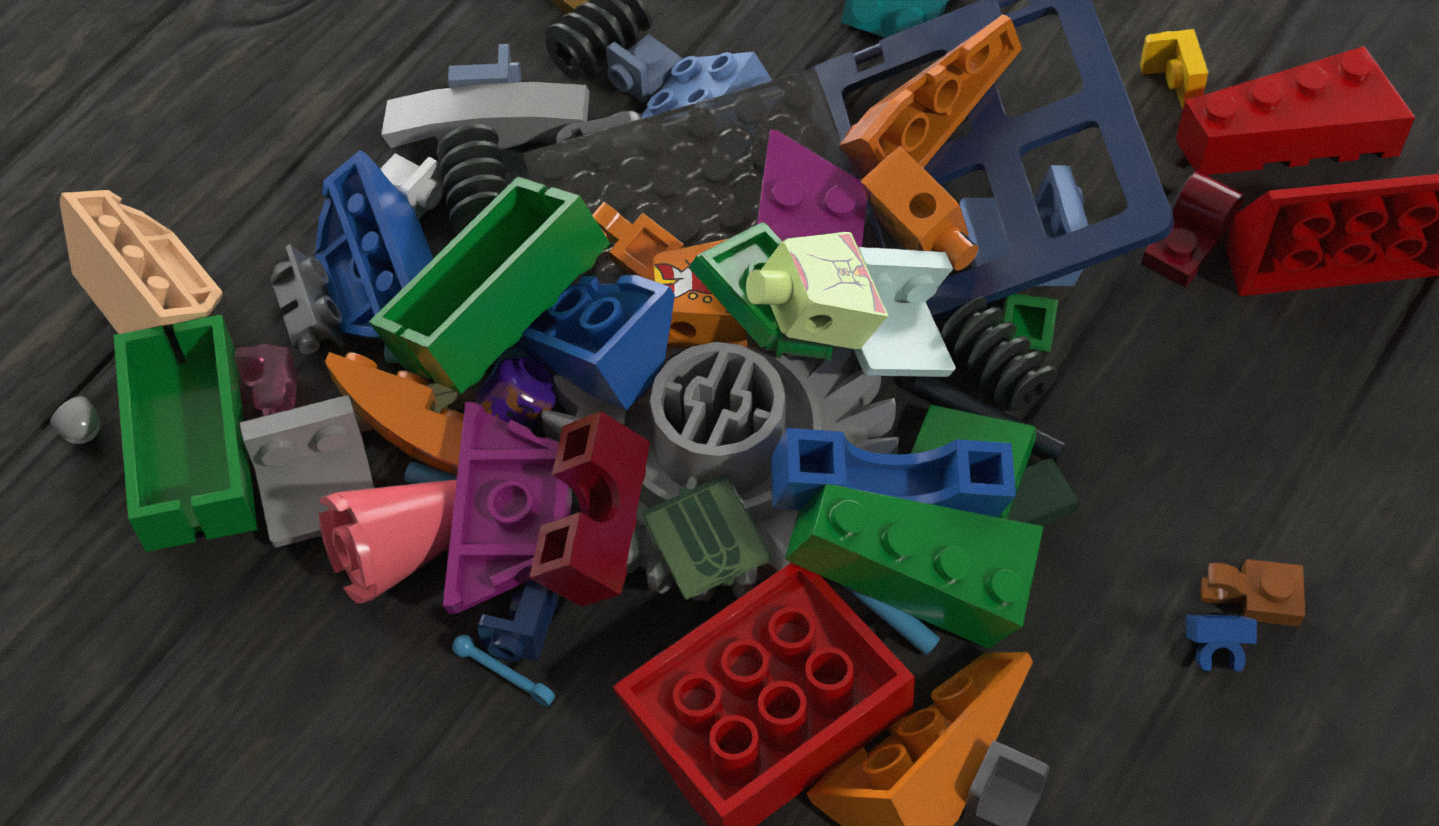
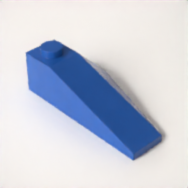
M621 275L616 284H600L596 276H582L577 284H570L560 294L558 301L551 308L543 311L524 330L520 340L513 346L593 397L627 411L634 402L644 396L648 387L654 382L655 377L664 367L675 294L669 286L637 275Z

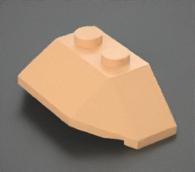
M109 190L61 193L59 202L72 274L118 334L163 326L164 331L174 329L173 324L208 317L220 302L223 292L174 232L142 211L120 204L122 198Z

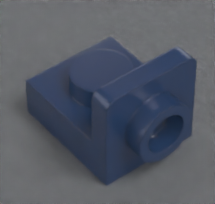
M532 579L527 581L524 591L516 590L512 597L509 620L488 615L480 616L477 628L482 647L494 657L504 661L516 662L523 658L538 662L557 605L556 593Z

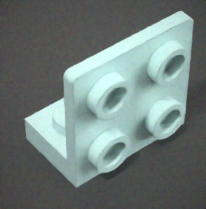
M858 247L888 314V317L861 349H854L863 372L869 376L949 377L955 370V365L926 304V301L936 293L939 285L953 270L946 253Z

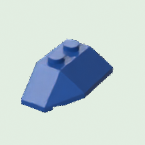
M359 150L323 180L322 196L326 197L319 217L315 257L322 264L328 275L329 282L325 284L329 297L336 304L342 315V322L339 323L341 332L351 337L382 340L369 321L434 258L415 209L366 153Z

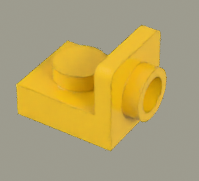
M1194 29L1166 31L1147 35L1140 62L1142 73L1166 72L1168 87L1176 89L1182 108H1184L1186 100L1204 95L1208 70Z

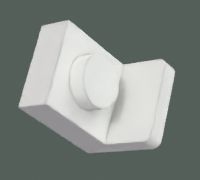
M395 153L380 169L415 209L418 220L427 210L433 209L439 203L444 193L439 162L431 157H428L418 166Z

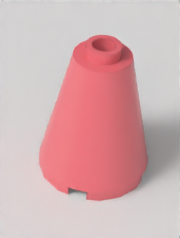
M457 479L334 492L320 498L319 503L328 507L327 511L318 514L323 542L335 573L346 570L353 584L343 588L354 602L365 603L373 600L449 549Z

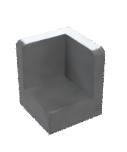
M993 740L969 790L963 819L977 826H1027L1042 794L1049 766Z

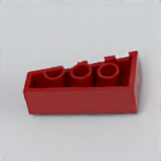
M1363 46L1186 100L1175 140L1195 172L1200 171L1206 175L1262 170L1264 163L1273 162L1288 163L1289 167L1308 165L1310 159L1336 156L1338 162L1357 161L1360 154L1380 152L1382 158L1400 156L1415 116L1368 50Z

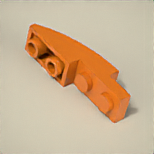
M329 352L325 363L331 379L343 396H350L353 408L372 428L386 440L418 461L432 468L457 475L464 414L447 408H442L440 413L434 412L437 404L433 388L428 387L429 383L414 373L398 371L397 375H393L377 369V364L362 355L347 353L344 358Z

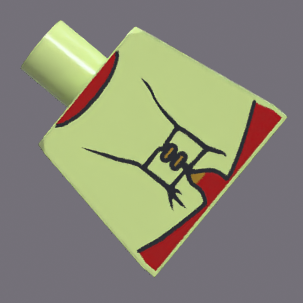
M851 232L787 239L780 243L761 270H753L746 281V294L749 301L753 304H770L781 332L789 338L850 349H861L888 317Z

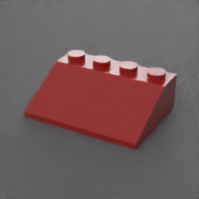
M1439 174L1266 192L1234 215L1225 244L1239 296L1439 276Z
M790 563L613 686V689L690 805L708 826H756L912 711L915 676L819 574Z

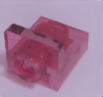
M268 344L236 348L234 359L244 384L253 386L255 408L262 410L264 416L294 409L298 374L289 348Z

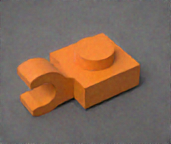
M603 202L592 215L611 244H615L609 251V259L630 275H637L654 281L653 258L658 253L684 248L682 242L644 213L631 224L614 208Z

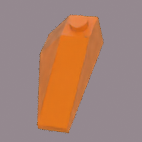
M1001 15L872 106L860 121L848 130L844 140L838 146L853 175L863 179L898 146H901L924 168L1022 50L1011 18Z
M994 652L982 654L932 691L931 697L934 701L932 705L914 712L908 717H902L888 728L891 735L867 752L863 747L826 773L807 792L811 803L841 826H953L964 809L969 790L992 741H996L1033 663L1029 653Z

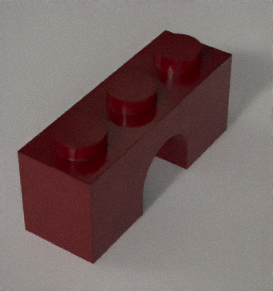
M602 411L562 426L552 476L566 483L574 491L580 504L581 513L578 512L540 527L530 579L581 607L621 595L622 586L627 575L626 566L632 534L637 523L636 513L641 487L646 476V461L650 441Z

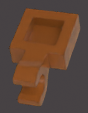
M1246 559L1240 570L1241 572L1228 564L1210 563L1208 565V578L1202 577L1201 601L1212 604L1241 605V616L1253 618L1257 622L1299 627L1305 618L1302 565Z

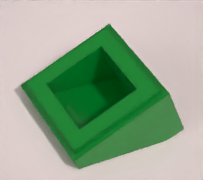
M1012 294L1004 297L1002 310L1004 317L1001 324L1013 322L1017 327V332L1013 339L1026 336L1031 343L1030 350L1051 352L1058 300L1022 294Z

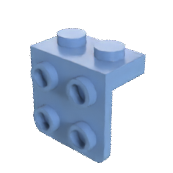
M726 52L720 55L705 57L689 56L674 65L671 71L672 75L661 90L651 97L647 104L648 108L642 117L647 131L698 128L721 164H735L782 95L755 52L735 54Z
M1051 165L1034 199L1047 236L1056 238L1089 225L1083 209V192L1080 187L1076 186L1071 167L1067 165ZM963 198L959 206L969 232L967 237L979 247L976 257L971 262L972 268L1006 256L1010 251V244L995 198ZM1083 269L1037 286H1074Z

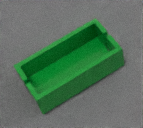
M517 177L387 303L369 323L403 368L427 379L431 377L434 382L462 394L468 387L474 385L483 377L485 370L507 348L520 340L524 330L543 311L551 308L558 301L560 294L580 274L593 266L596 258L609 246L610 242L579 195L553 187L548 190L543 184Z
M222 315L173 324L175 336L187 362L178 364L163 326L113 335L128 519L145 552L196 542L195 533L201 531L204 532L207 540L257 530L249 457L240 423L244 422L237 356Z

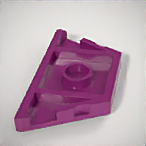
M770 130L757 224L761 222L766 223L782 242L790 238L851 232L857 247H862L867 196L860 180L781 132Z
M465 402L443 607L448 614L462 612L531 580L530 573L540 527L571 515L573 490L566 483L552 476L559 442L550 438H539L529 428L510 420L507 423L485 412L481 405L475 402Z

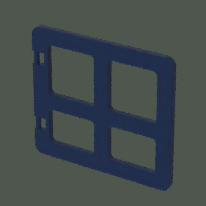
M980 0L879 40L880 43L856 53L851 51L811 68L804 78V88L823 158L861 181V178L853 175L838 147L844 140L848 130L852 127L845 103L847 95L868 85L945 56L1002 15L1001 8L1021 0ZM1029 0L1030 6L1005 15L1011 18L1014 28L1047 15H1057L1060 18L1083 81V88L1079 93L1017 117H1009L1006 115L996 82H994L968 114L972 127L970 133L962 138L943 144L923 168L939 184L977 170L985 171L1010 244V251L1006 256L943 280L936 293L926 301L934 322L951 317L958 309L973 299L984 297L988 304L1156 243L1166 238L1174 227L1171 208L1092 0ZM884 55L885 63L859 72V64ZM1088 128H1097L1102 133L1127 201V208L1123 213L1056 238L1049 237L1046 234L1022 163V157L1026 152ZM867 198L862 247L887 249L881 227Z

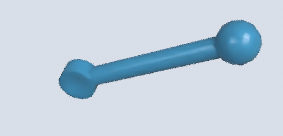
M460 635L454 639L452 649L457 656L473 658L529 693L542 706L548 707L554 700L555 694L548 687L541 683L535 684L475 647L474 640L470 636Z

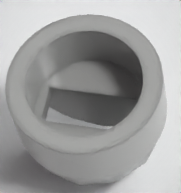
M83 396L70 399L55 411L50 421L58 434L73 444H84L92 441L100 428L97 410Z

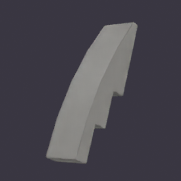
M544 82L484 83L426 91L387 100L381 135L390 148L433 136L440 142L446 134L456 128L466 125L483 124L497 130L499 136L497 145L500 146V149H505L557 135L560 130L572 123L587 122L590 91L586 85Z

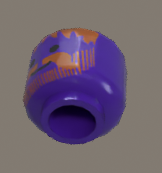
M522 356L519 359L505 358L494 367L476 391L475 402L481 405L486 413L507 423L510 420L515 421L533 432L542 422V410L551 411L555 406L556 392L553 387V376L541 363L530 357Z

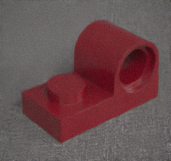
M1196 171L1183 187L1175 203L1172 213L1174 227L1171 233L1163 240L1150 244L1147 247L1141 264L1187 288L1228 235L1234 215L1241 211L1244 194L1200 171Z

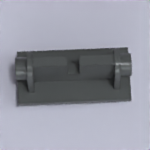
M287 245L286 250L290 262H281L274 267L271 282L280 309L287 313L299 305L298 308L283 316L292 346L299 349L303 354L316 352L320 348V343L327 338L340 347L344 346L345 342L339 327V323L342 322V315L328 295L325 284L329 282V278L324 267L315 257L310 256L307 258L292 245Z

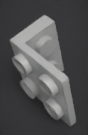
M349 395L240 423L243 441L256 471L269 538L274 547H281L322 536L318 514L327 511L328 507L319 503L321 497L334 492L374 488L361 431Z

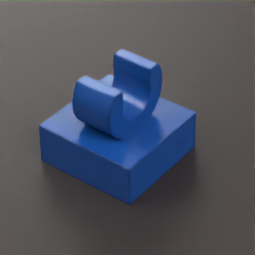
M1186 615V638L1201 643L1196 651L1198 667L1204 671H1211V656L1216 649L1223 647L1228 650L1230 655L1229 668L1233 671H1242L1245 666L1246 657L1244 650L1238 643L1257 644V620L1238 615Z

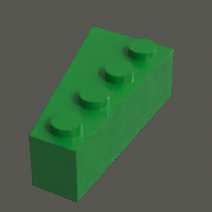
M826 484L798 510L785 560L990 649L1023 627L1043 526Z

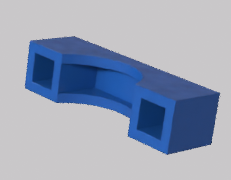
M786 428L771 455L773 509L798 511L826 484L993 517H999L1016 497L1011 443L956 439L930 451L894 455L862 450L852 445L847 440L844 432Z

